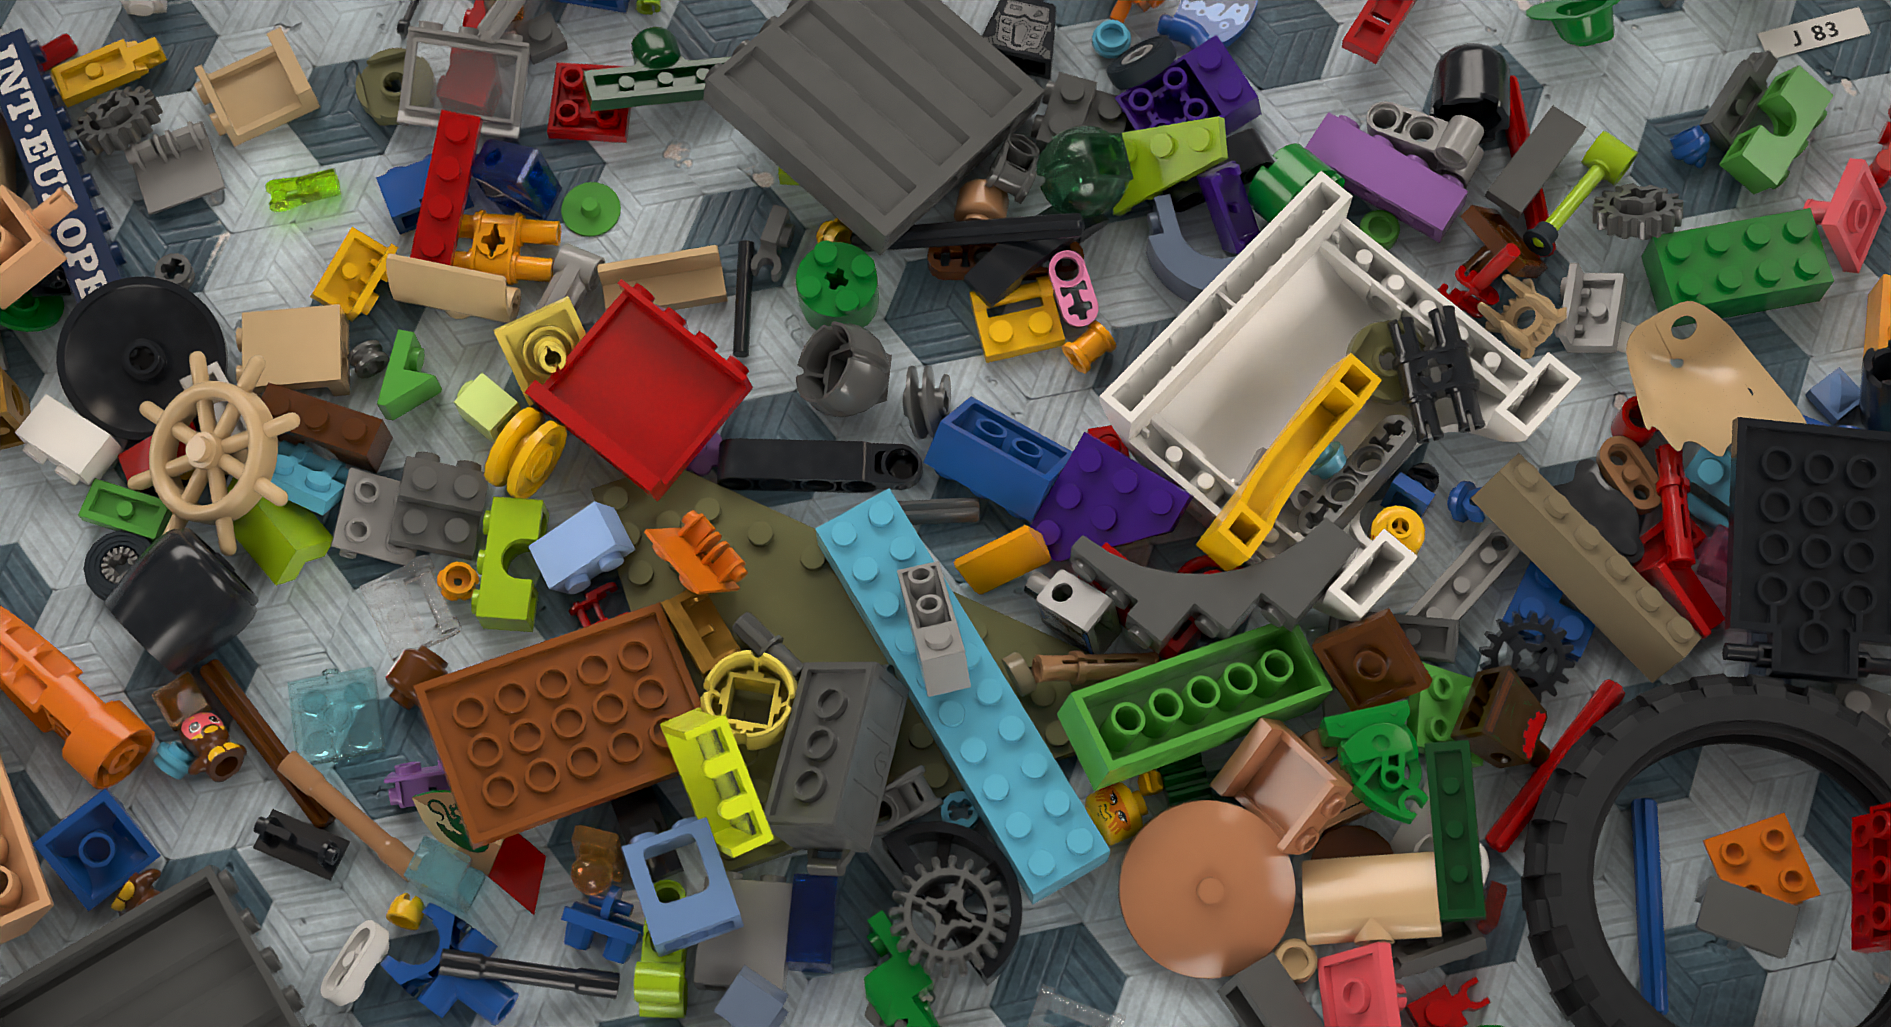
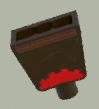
M1505 665L1478 671L1450 737L1454 741L1469 740L1471 752L1497 768L1529 764L1531 767L1536 768L1545 763L1550 756V748L1540 740L1548 719L1547 711L1513 668Z

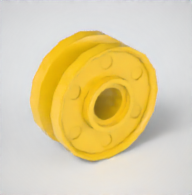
M527 407L519 411L498 435L490 450L484 472L487 482L495 487H503L507 484V492L513 498L527 499L531 497L551 475L562 455L567 438L565 426L552 420L545 423L543 413L533 407Z

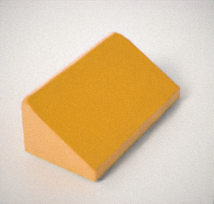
M1024 525L955 559L953 563L971 588L979 595H982L1049 563L1051 556L1042 534Z

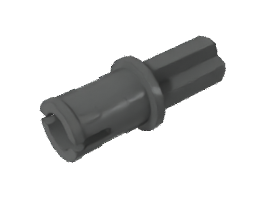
M746 612L740 616L732 627L733 632L757 654V658L761 657L763 653L775 657L783 662L792 672L796 682L799 681L803 663L782 643L783 638L780 635L774 636L752 613Z

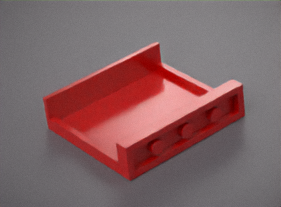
M620 279L617 284L622 290L621 294L566 357L565 366L561 370L558 367L556 372L552 373L543 385L534 380L525 391V394L537 407L555 421L564 425L566 430L658 502L750 393L753 386L746 376L749 373L748 368L731 355L727 360L715 352L718 346L701 331L693 335L684 328L687 322L670 307L662 311L653 304L656 298L639 283L631 287L624 280Z

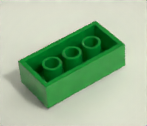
M1811 208L1661 234L1659 238L1652 236L1641 256L1658 313L1678 303L1694 301L1707 307L1723 319L1818 302L1834 282ZM1683 316L1678 318L1672 327L1695 324L1696 320L1691 316Z

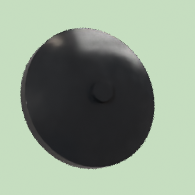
M136 276L104 284L86 295L75 306L60 332L56 351V364L63 391L71 405L83 418L115 437L143 441L153 435L156 424L142 416L139 410L140 405L145 401H151L165 410L169 403L184 391L179 380L191 375L189 357L194 351H200L205 355L207 366L217 361L226 377L228 351L220 324L210 309L196 295L168 280ZM198 415L192 420L194 425L199 422Z

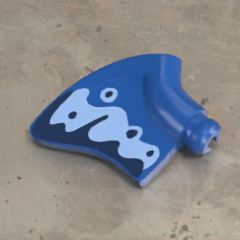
M1181 0L1174 17L1168 14L1160 16L1157 32L1160 35L1169 36L1170 40L1189 46L1192 50L1217 35L1225 48H1227L1249 26L1255 14L1258 0Z

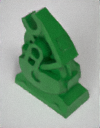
M1408 700L1324 717L1317 730L1323 747H1338L1337 760L1340 769L1345 770L1350 775L1351 781L1354 784L1351 792L1371 810L1396 821L1411 824L1417 814L1407 810L1405 801L1413 800L1422 809L1429 798L1425 792L1418 788L1422 777V769L1418 760V746L1412 732L1404 724L1410 715ZM1405 767H1408L1409 770L1408 780L1404 778Z

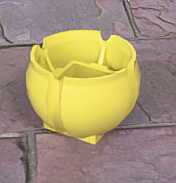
M751 650L732 653L719 661L709 672L703 683L704 689L707 692H704L700 697L702 712L714 716L725 714L737 745L744 744L747 750H759L779 742L785 735L798 687L792 672L783 662L775 657L763 653L761 657L757 658ZM735 689L773 695L768 725L729 719ZM713 729L712 732L714 736L718 739L715 729Z

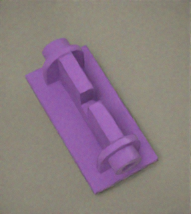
M439 759L437 760L438 766L421 768V762L419 761L394 766L395 772H391L384 779V784L395 782V788H389L390 804L399 805L400 808L415 806L412 797L429 792L430 787H437V790H450Z

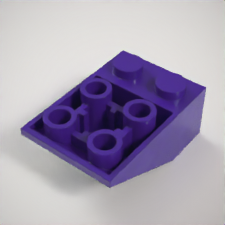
M1217 35L1173 61L1166 69L1150 80L1129 88L1115 97V100L1135 130L1219 116L1225 120L1227 136L1262 114L1258 95Z

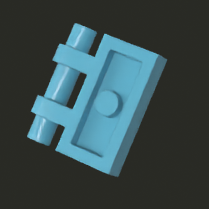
M283 440L278 447L277 462L271 482L286 491L289 501L324 515L342 500L349 469L346 468V463L335 458L329 461L314 454L312 448L302 443L296 446Z

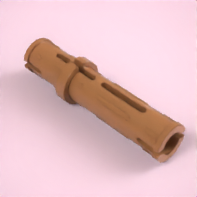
M1075 650L1070 651L1068 655H1035L1032 661V675L1037 683L1069 681L1072 685H1082L1085 680H1109L1158 663L1160 659L1156 652L1084 654L1083 651Z

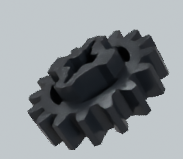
M1533 610L1529 611L1526 620H1522L1517 611L1512 612V622L1509 624L1498 618L1496 623L1500 630L1496 634L1490 631H1486L1484 634L1491 642L1490 647H1479L1480 654L1489 658V661L1479 665L1481 671L1509 665L1519 677L1534 679L1536 683L1526 684V686L1540 703L1542 702L1541 692L1547 691L1554 697L1558 695L1554 684L1557 681L1568 684L1570 681L1562 673L1563 669L1575 667V663L1565 657V654L1574 650L1573 644L1570 642L1561 643V640L1567 634L1566 630L1563 627H1559L1552 631L1554 619L1547 615L1540 623L1538 622V614ZM1535 630L1543 634H1538L1534 638L1521 637L1518 631ZM1505 641L1508 645L1506 658L1499 665V651ZM1523 649L1532 653L1531 656L1534 662L1529 666L1521 662L1522 658L1519 653ZM1555 652L1554 664L1548 673L1546 670L1548 656Z

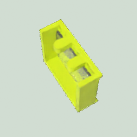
M698 707L661 723V729L698 820L707 817L718 850L734 858L774 840L726 715H710L702 712L701 707Z

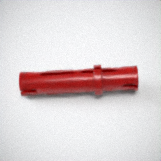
M1663 444L1658 446L1659 449H1655L1659 480L1655 485L1656 494L1661 497L1667 546V565L1672 569H1686L1696 564L1687 494L1690 492V480L1685 477L1683 448L1680 451H1676L1670 444Z

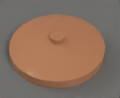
M1195 800L1180 803L1161 811L1144 824L1135 834L1121 862L1118 876V900L1121 914L1129 933L1140 948L1157 963L1173 972L1194 978L1212 979L1231 976L1266 957L1284 935L1295 903V877L1289 855L1281 853L1276 848L1281 840L1262 819L1230 803L1214 800Z

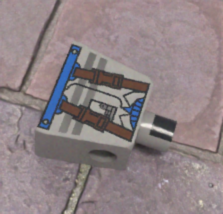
M1059 570L1051 580L1037 571L1026 582L1024 593L1036 600L1035 603L1042 622L1071 645L1090 654H1104L1122 632L1114 599L1066 570Z

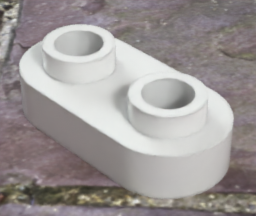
M367 920L354 930L322 981L320 989L322 997L336 1006H344L349 1002L355 1001L362 994L366 979L375 965L386 956L389 950V932L387 929L373 920Z

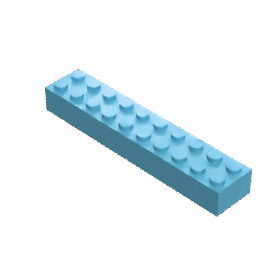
M890 488L815 528L818 546L887 662L894 667L896 677L909 689V699L999 850L1010 863L1018 882L1032 905L1108 862L1110 854L1108 845L946 580L945 584L965 649L971 687L931 697L927 696L897 570L932 563L934 560Z

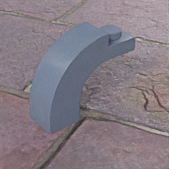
M1170 194L1154 197L1152 213L1147 214V222L1151 236H1148L1146 249L1148 261L1158 279L1171 292L1191 303L1237 256L1212 258L1192 249L1180 232Z

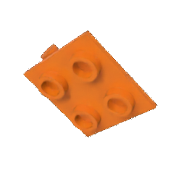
M695 510L688 512L682 518V522L685 524L682 528L646 529L644 531L653 542L652 548L654 552L664 561L670 562L680 574V582L689 591L698 595L738 591L740 589L736 583L747 575L748 571L744 568L746 563L730 547L727 541L717 544L721 540L722 535L718 531L714 532L716 528L703 513L697 514Z
M1785 813L1703 840L1716 874L1721 880L1795 906L1802 904L1805 900L1821 895Z

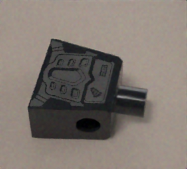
M999 0L982 37L1025 74L1048 80L1051 79L1056 6L1052 3L1044 2V0Z

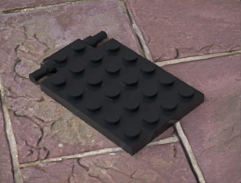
M1737 417L1732 420L1725 631L1766 634L1767 642L1755 641L1753 645L1725 643L1722 650L1724 660L1751 662L1753 667L1766 668V676L1835 684L1854 685L1858 677L1866 678L1869 674L1891 676V659L1870 657L1868 652L1859 651V644L1891 647V432Z

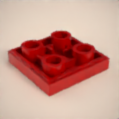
M556 62L547 126L548 137L552 139L627 143L631 107L591 111L582 81L583 71L628 66Z

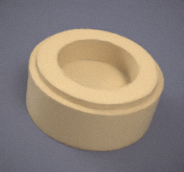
M1297 938L1287 939L1280 943L1274 951V954L1296 985L1308 981L1317 968L1316 952L1304 940Z

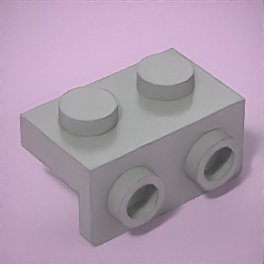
M1579 263L1569 264L1568 276L1562 278L1560 294L1563 301L1562 308H1567V318L1563 322L1556 324L1554 328L1555 336L1560 338L1567 353L1617 352L1628 283L1624 273H1584Z

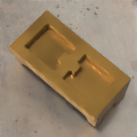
M687 589L675 597L661 602L668 621L704 681L719 661L732 653L741 651L708 594L697 595Z

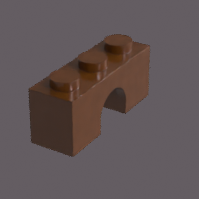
M268 382L261 400L268 407L273 419L291 412L296 413L300 417V424L297 428L277 436L279 442L285 440L296 446L299 443L310 442L332 452L339 461L376 474L378 473L393 439L383 419Z

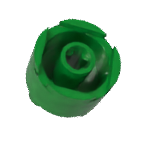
M1293 143L1282 147L1272 155L1277 161L1269 169L1264 166L1259 169L1250 185L1247 198L1248 203L1253 206L1252 209L1270 223L1320 171L1342 188L1344 187L1345 179L1299 143Z
M821 241L815 245L814 249L799 264L796 273L799 305L805 319L812 328L818 330L823 325L832 327L831 324L834 321L851 323L864 328L872 321L879 306L878 278L874 260L862 249L843 242Z

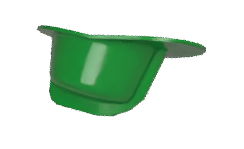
M1552 0L1531 6L1526 10V16L1535 20L1552 21L1560 38L1569 44L1578 47L1590 46L1610 41L1614 37L1613 5L1617 4L1620 0Z

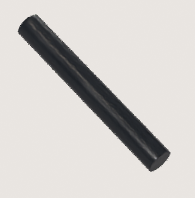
M748 240L738 243L733 355L740 358L749 356L753 281L751 261L754 257V243Z

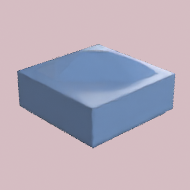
M1839 367L1813 386L1805 396L1832 425H1835L1859 406L1860 388Z

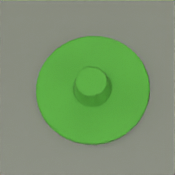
M597 182L583 183L574 187L565 196L561 207L562 218L566 226L572 232L586 237L599 236L608 232L617 223L621 213L620 200L614 190L607 185Z

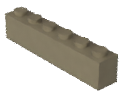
M1520 453L1513 457L1470 498L1652 683L1684 659L1702 638L1690 622L1683 618L1661 596L1660 592L1651 586L1631 566L1629 561L1620 555L1600 535L1599 531L1589 524L1569 501L1538 472L1536 467L1529 463Z

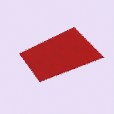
M519 833L504 838L493 867L487 876L534 915L546 856Z

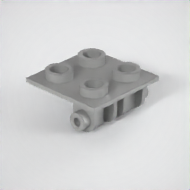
M202 121L195 124L188 122V126L173 132L165 130L164 135L154 134L153 139L137 144L132 142L130 147L124 150L129 164L133 166L149 215L226 188Z
M349 468L331 547L340 549V556L354 559L357 554L413 568L416 549L388 544L400 481Z

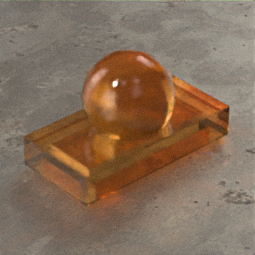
M576 825L571 838L576 857L570 873L572 884L586 895H598L607 890L612 881L621 883L625 872V864L619 836L615 833Z

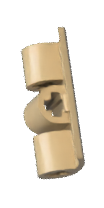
M388 254L387 256L388 283L395 301L444 310L450 317L455 319L474 316L510 323L516 320L521 303L520 289L506 286V278L504 276L396 254Z
M1434 852L1316 859L1302 862L1303 913L1307 945L1354 942L1356 946H1365L1376 942L1393 944L1397 939L1442 937Z

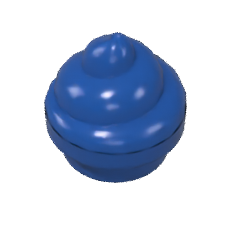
M1700 125L1688 128L1669 139L1673 146L1670 151L1676 160H1683L1684 163L1695 165L1697 168H1702L1707 160L1706 154L1710 149V136L1708 132L1702 131Z

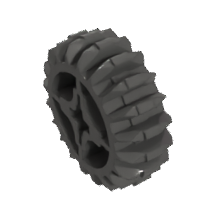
M949 856V868H941L940 860L938 857H934L931 859L932 872L927 873L921 864L915 866V872L919 878L917 882L910 876L904 875L901 882L909 891L908 893L900 890L893 892V900L903 905V907L890 908L889 917L894 920H902V922L892 925L890 932L892 936L906 935L897 943V949L899 952H906L914 948L908 958L912 966L918 964L925 957L927 960L924 964V973L930 975L934 970L935 964L938 963L942 964V977L949 978L950 965L958 964L959 974L961 977H964L968 974L966 962L969 960L972 961L978 970L984 968V961L979 953L984 952L991 958L997 956L998 951L990 943V940L998 943L1005 942L1006 933L995 928V926L1009 925L1010 916L1004 913H997L996 911L1006 908L1008 906L1007 897L992 898L1001 890V884L999 881H994L985 886L984 883L987 881L990 871L987 868H983L974 876L972 874L974 870L973 860L968 859L964 864L963 870L957 869L956 856ZM955 884L944 898H920L926 891L937 885ZM968 888L981 899L987 913L986 923L976 920V915L969 913L964 908L963 904ZM950 908H955L959 921L951 920L949 926L942 924V915L939 912L946 914ZM913 910L922 913L923 918L928 919L934 924L935 930L931 945L925 943L916 933L912 924ZM957 934L969 936L976 934L979 936L974 942L964 948L950 951L944 950L949 940Z

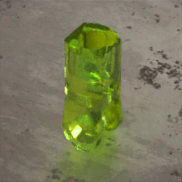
M335 168L296 177L273 179L265 184L266 192L271 194L272 200L269 202V208L273 212H285L306 203L342 195ZM297 190L296 193H292V194H288V195H287V192H291V191Z

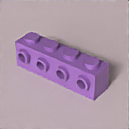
M1328 112L1305 148L1345 179L1344 189L1375 207L1390 212L1398 220L1440 243L1465 205L1468 191L1464 189L1463 184L1451 175L1443 174L1441 176L1428 169V164L1416 155L1409 154L1406 156L1394 149V145L1386 138L1376 134L1372 137L1359 129V125L1351 118L1344 115L1337 117Z

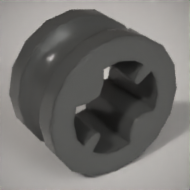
M179 253L167 254L159 259L155 265L156 278L171 281L187 290L195 280V272L190 261ZM176 267H180L183 274H176L174 279H170L167 272H174Z
M368 340L363 342L348 354L347 360L351 366L355 367L354 371L358 378H370L387 367L390 359L385 352H382L383 347L379 341Z

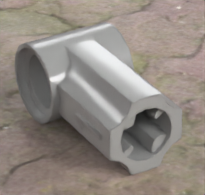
M564 244L556 256L553 265V277L536 310L568 296L577 312L587 291L591 292L598 286L600 278L597 265L604 264L605 259L571 244Z

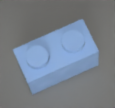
M595 501L528 546L548 588L567 594H576L590 586L591 579L602 572L618 568L623 564L624 557L635 550L614 507Z

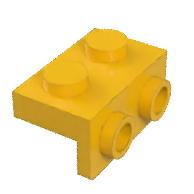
M351 227L310 297L323 305L340 304L348 320L352 322L360 313L367 316L379 297L377 293L373 292L380 279L385 282L388 281L386 269L388 254H395L399 247L391 243L387 248L354 227Z

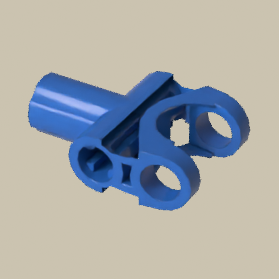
M429 902L422 913L431 919L433 925L438 929L440 944L435 956L428 962L420 965H410L403 961L399 963L387 955L381 966L413 997L419 991L417 987L428 983L415 999L440 1018H443L456 1000L459 999L493 1026L498 1025L514 1007L519 997L518 992L502 981L488 979L471 980L438 975L442 948L481 953L491 957L498 946L463 919ZM469 926L472 927L459 943L460 932H465Z

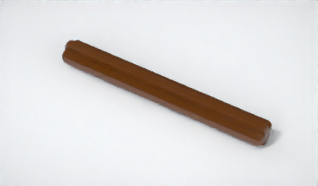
M213 659L202 666L200 675L312 824L322 830L331 825L336 818L315 799L304 794L277 771L280 763L290 753L224 665L218 659Z

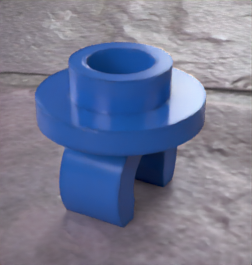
M1461 481L1457 487L1451 490L1447 506L1455 521L1462 523L1467 520L1476 523L1484 522L1485 516L1483 511L1470 499L1482 487L1476 488L1473 482Z

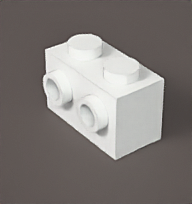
M45 394L15 432L26 444L22 449L24 453L42 465L46 460H49L57 466L54 471L73 485H76L80 480L91 487L94 479L100 480L123 451L122 447L109 433Z

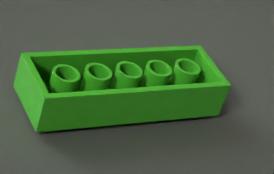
M1270 623L1072 692L1058 711L1057 716L1093 790L1096 791L1247 736L1260 717L1285 722L1315 711L1333 689L1299 625L1290 632L1283 625L1279 628Z

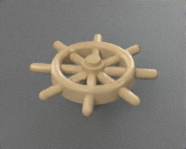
M194 351L189 357L193 386L177 395L165 410L151 401H145L140 405L139 410L142 416L156 424L149 451L150 469L129 478L127 486L129 489L138 492L154 486L162 503L173 513L163 534L173 529H184L188 521L216 525L220 552L224 556H232L237 550L233 521L247 514L259 502L262 496L276 506H283L288 502L286 491L271 482L277 462V436L297 428L300 424V417L296 413L291 412L273 419L266 404L253 392L265 368L266 362L262 356L254 355L249 359L237 385L227 382L210 381L205 355L200 351ZM229 401L217 424L214 404ZM197 415L201 431L198 433L189 427ZM242 415L247 430L231 436ZM181 441L186 445V455L177 458V450ZM194 470L186 488H184L180 475ZM225 475H231L238 480L229 493ZM209 481L212 504L202 506L198 501Z

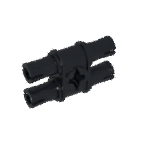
M1452 305L1442 306L1446 319L1445 324L1442 323L1438 308L1428 312L1437 347L1433 350L1421 351L1413 317H1401L1405 331L1404 335L1401 334L1397 319L1387 323L1396 358L1393 359L1392 368L1397 371L1403 394L1401 403L1406 409H1410L1417 435V443L1419 444L1430 443L1426 425H1429L1434 441L1444 437L1435 407V402L1438 399L1451 398L1460 433L1471 432L1467 418L1468 414L1472 417L1475 430H1479L1486 425L1476 391L1479 390L1480 380L1475 378L1469 355L1471 346L1466 340L1461 338L1455 315V307ZM1433 367H1439L1441 372V381L1433 382L1430 369Z

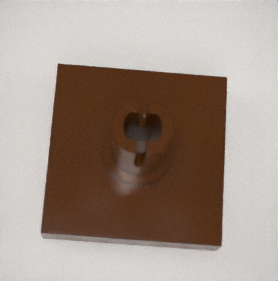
M1471 205L1460 216L1485 244L1468 261L1462 264L1466 267L1464 274L1470 273L1472 270L1479 273L1509 243L1515 244L1520 250V255L1506 268L1512 276L1537 279L1548 269L1539 256L1528 249L1523 238L1497 209Z
M1390 608L1316 638L1311 646L1351 712L1393 703L1428 689L1433 681Z

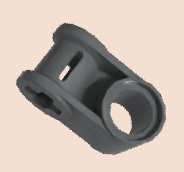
M1009 134L989 167L985 186L989 188L995 186L1013 195L1014 201L1021 204L1027 196L1037 174L1035 169L1039 149L1036 144L1020 134Z
M923 765L901 775L885 787L881 804L889 810L890 821L886 825L875 826L873 836L885 835L907 822H913L944 804L942 798L935 797L925 779L924 773L926 770Z

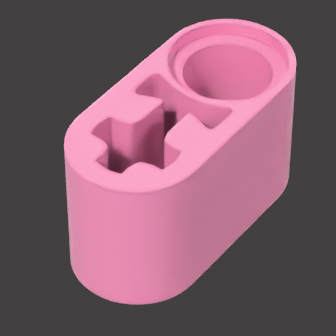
M1061 251L1051 259L1048 266V276L1063 320L1072 327H1085L1093 322L1098 314L1097 298L1083 258L1074 251ZM1062 259L1074 261L1078 267L1077 277L1072 281L1059 279L1055 273V265L1058 261ZM1080 282H1083L1085 290H1078L1077 294L1081 303L1088 302L1090 305V309L1085 312L1086 319L1080 320L1077 314H1069L1068 309L1074 305L1072 295L1069 293L1063 297L1060 289H1071Z

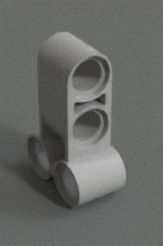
M1387 101L1374 104L1367 112V134L1372 137L1376 134L1386 138L1394 145L1395 150L1406 156L1413 154L1420 157L1428 164V169L1441 176L1443 174L1451 175L1463 184L1464 189L1467 188L1484 155L1483 149L1478 145L1483 137L1484 129L1477 121L1467 116L1455 115L1448 122ZM1381 126H1390V128H1387V129H1381V128H1379V127H1381ZM1422 138L1427 139V141L1424 142L1416 141L1417 139Z

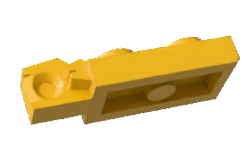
M155 37L141 43H137V41L126 42L124 39H121L53 67L51 72L59 87L62 101L68 108L139 79L141 76L149 73L148 69L156 67L167 61L162 46Z

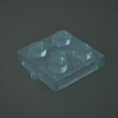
M372 666L340 672L335 668L322 671V676L287 682L295 751L311 765L329 762L336 764L339 760L350 761L351 758L386 752L376 671ZM328 674H334L332 677H327Z

